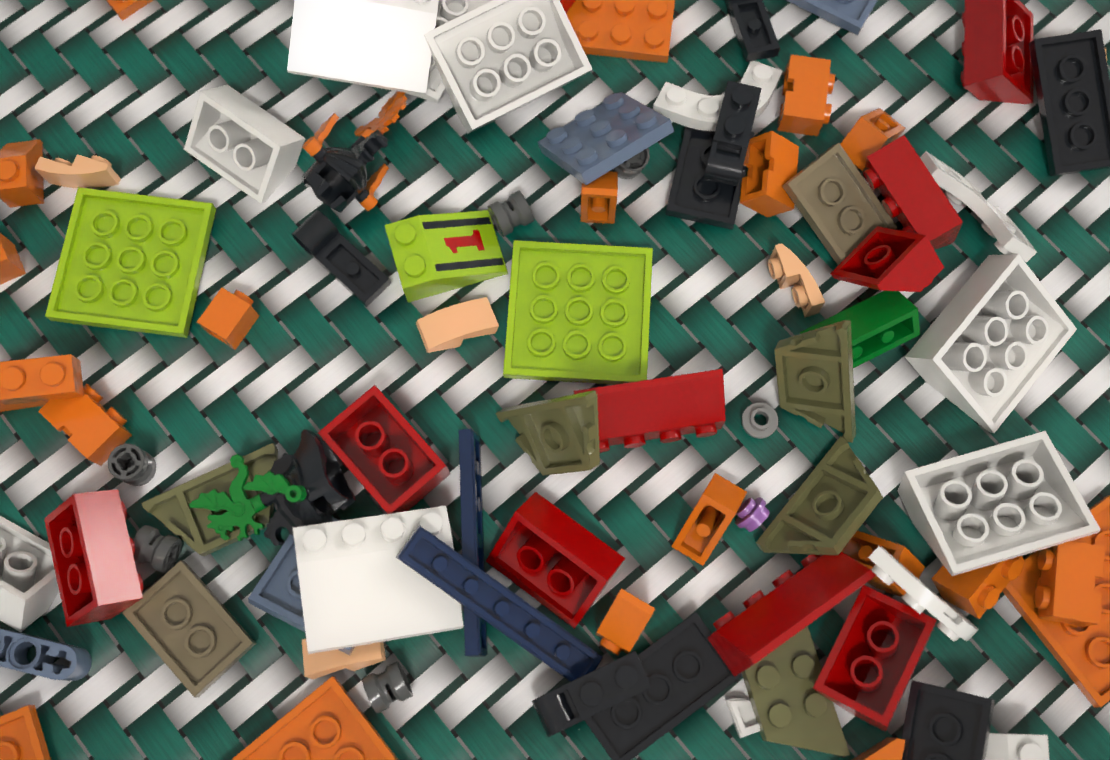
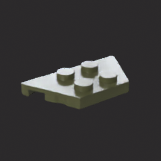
M843 320L778 341L774 351L780 407L794 415L804 417L808 422L819 428L825 423L842 432V437L847 442L853 443L856 435L851 320Z
M595 390L510 406L496 412L497 418L501 423L509 420L520 434L515 441L530 456L532 463L543 476L588 471L600 464L598 399Z
M839 437L756 541L761 551L765 553L839 555L881 501L883 496L845 438Z
M274 443L243 456L244 463L248 466L249 470L246 483L253 481L255 475H265L272 468L274 461L278 460V449ZM227 463L141 503L147 512L154 515L170 531L183 539L188 546L201 556H207L239 541L237 536L241 531L238 526L234 527L233 532L227 530L226 534L231 537L228 540H223L220 534L216 533L213 528H207V525L211 523V520L207 518L209 514L222 515L227 510L223 509L215 512L206 508L189 507L193 500L199 498L200 493H209L213 489H217L219 492H227L230 495L229 488L231 482L239 472V468H234L231 466V463ZM245 490L249 499L262 493V491ZM274 503L254 516L255 521L264 523V528H267L266 525L270 523V518H273ZM250 524L247 527L248 535L254 534V529Z
M808 626L756 664L743 671L742 675L756 721L760 726V734L763 741L846 757L850 755L834 704L813 689L822 667Z

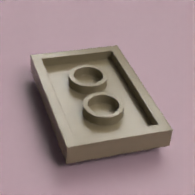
M840 143L832 145L782 185L837 265L877 226L890 229L898 228Z
M182 560L142 594L143 599L122 612L193 697H200L257 644L189 565Z

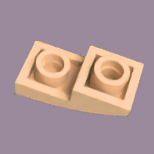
M77 154L73 164L62 158H55L53 161L39 157L34 168L48 183L69 188H104L118 185L121 180L112 169V164L108 160L95 155L88 158Z
M783 244L775 245L770 259H768V269L772 279H777L780 289L794 286L792 288L793 300L798 308H802L805 317L818 314L825 304V300L815 279L790 249Z
M487 297L443 308L418 319L416 322L427 353L460 347L463 339L495 334L499 327Z
M306 639L301 640L304 677L316 679L345 668L356 671L386 660L384 642L355 646L352 653L348 655L338 649L308 654Z

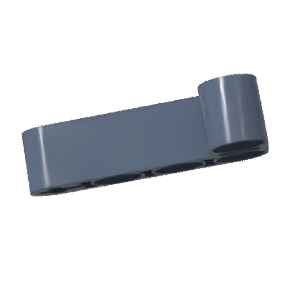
M0 627L1 667L53 680L66 681L82 679L91 668V656L82 647ZM34 645L36 657L29 663L27 652ZM56 657H62L71 661V665L68 667L53 662Z

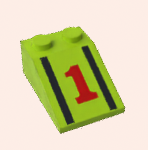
M488 210L418 215L384 225L408 303L508 274Z

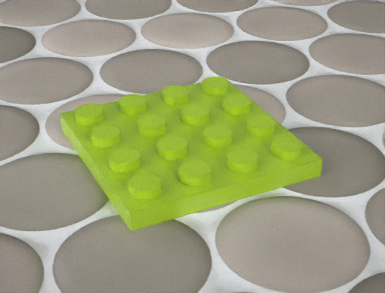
M78 187L45 317L50 321L188 338L215 217V206L212 203Z
M513 240L503 370L504 378L614 385L647 380L653 248Z

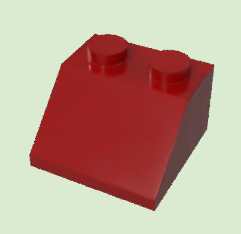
M877 226L830 274L834 279L882 291L921 292L932 283L933 279L944 269V266L926 235Z

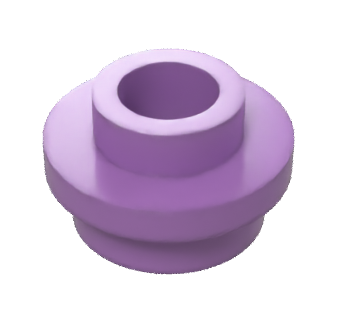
M761 497L755 500L752 498L746 499L736 513L738 517L735 524L739 528L744 527L748 532L758 528L770 513L765 507L766 502Z

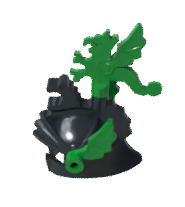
M304 429L301 433V441L297 451L293 455L284 453L280 459L274 461L272 468L265 475H255L251 482L246 483L249 470L248 466L244 463V458L239 454L233 455L230 459L231 466L239 468V472L231 482L229 488L230 495L227 492H219L217 489H213L209 493H200L199 498L193 500L189 507L206 508L215 512L223 509L227 510L222 515L209 514L207 518L211 520V523L207 525V528H213L216 533L220 534L223 540H228L231 537L226 534L227 530L233 532L234 527L238 526L241 532L237 539L242 541L243 537L245 539L249 538L247 533L249 524L253 527L255 535L260 534V528L264 529L265 525L255 521L254 516L276 502L278 509L274 513V517L270 518V523L266 525L267 529L264 532V536L271 539L274 546H279L285 542L281 536V531L284 527L293 535V527L333 522L330 504L334 511H338L340 508L342 511H345L356 501V498L340 468L338 460L328 445L318 435ZM245 490L262 491V493L249 499Z

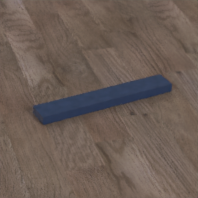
M472 429L459 430L462 556L485 572L480 437ZM464 607L465 656L486 657L488 655L487 623Z
M419 525L395 557L570 682L596 670L604 658Z

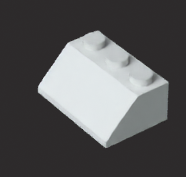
M229 85L200 91L184 150L262 204L268 200L296 167L305 138Z
M0 516V621L21 633L49 609L59 593V587L49 543Z

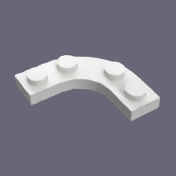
M751 61L740 83L762 88L755 115L756 119L768 106L783 71L757 61ZM665 82L653 105V110L680 125L698 130L715 131L724 94L714 96L699 94Z
M927 151L924 152L920 159L939 187L946 190L945 194L959 206L964 203L982 219L981 227L990 236L997 239L994 245L1003 254H1019L1026 263L1037 253L1017 225L998 206H994L984 199L981 195V190L954 169Z
M878 546L868 557L876 564L871 569L873 573L888 586L896 582L906 591L902 596L903 600L919 614L925 609L939 620L936 626L952 641L955 642L960 637L965 641H969L979 630L953 605L936 595L883 547Z

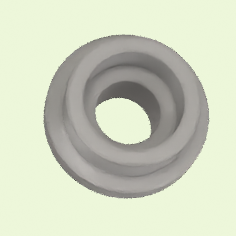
M751 404L742 415L743 429L753 438H767L777 429L778 415L768 404ZM757 414L765 416L767 423L765 425H758L754 420V416Z

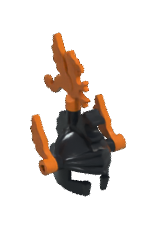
M397 91L388 99L387 103L378 113L380 118L373 119L365 127L363 125L358 127L354 134L359 138L348 148H324L322 146L324 139L329 135L332 127L339 119L335 113L314 133V136L310 137L303 144L302 148L316 161L302 175L301 180L306 187L312 188L316 197L324 204L338 212H342L354 198L367 211L376 206L378 200L374 197V192L389 168L383 164L367 181L366 164L375 159L373 156L380 148L388 146V139L383 134L389 130L387 126L395 123L400 117L398 115L399 111L406 107V100L408 98L404 95L405 92Z

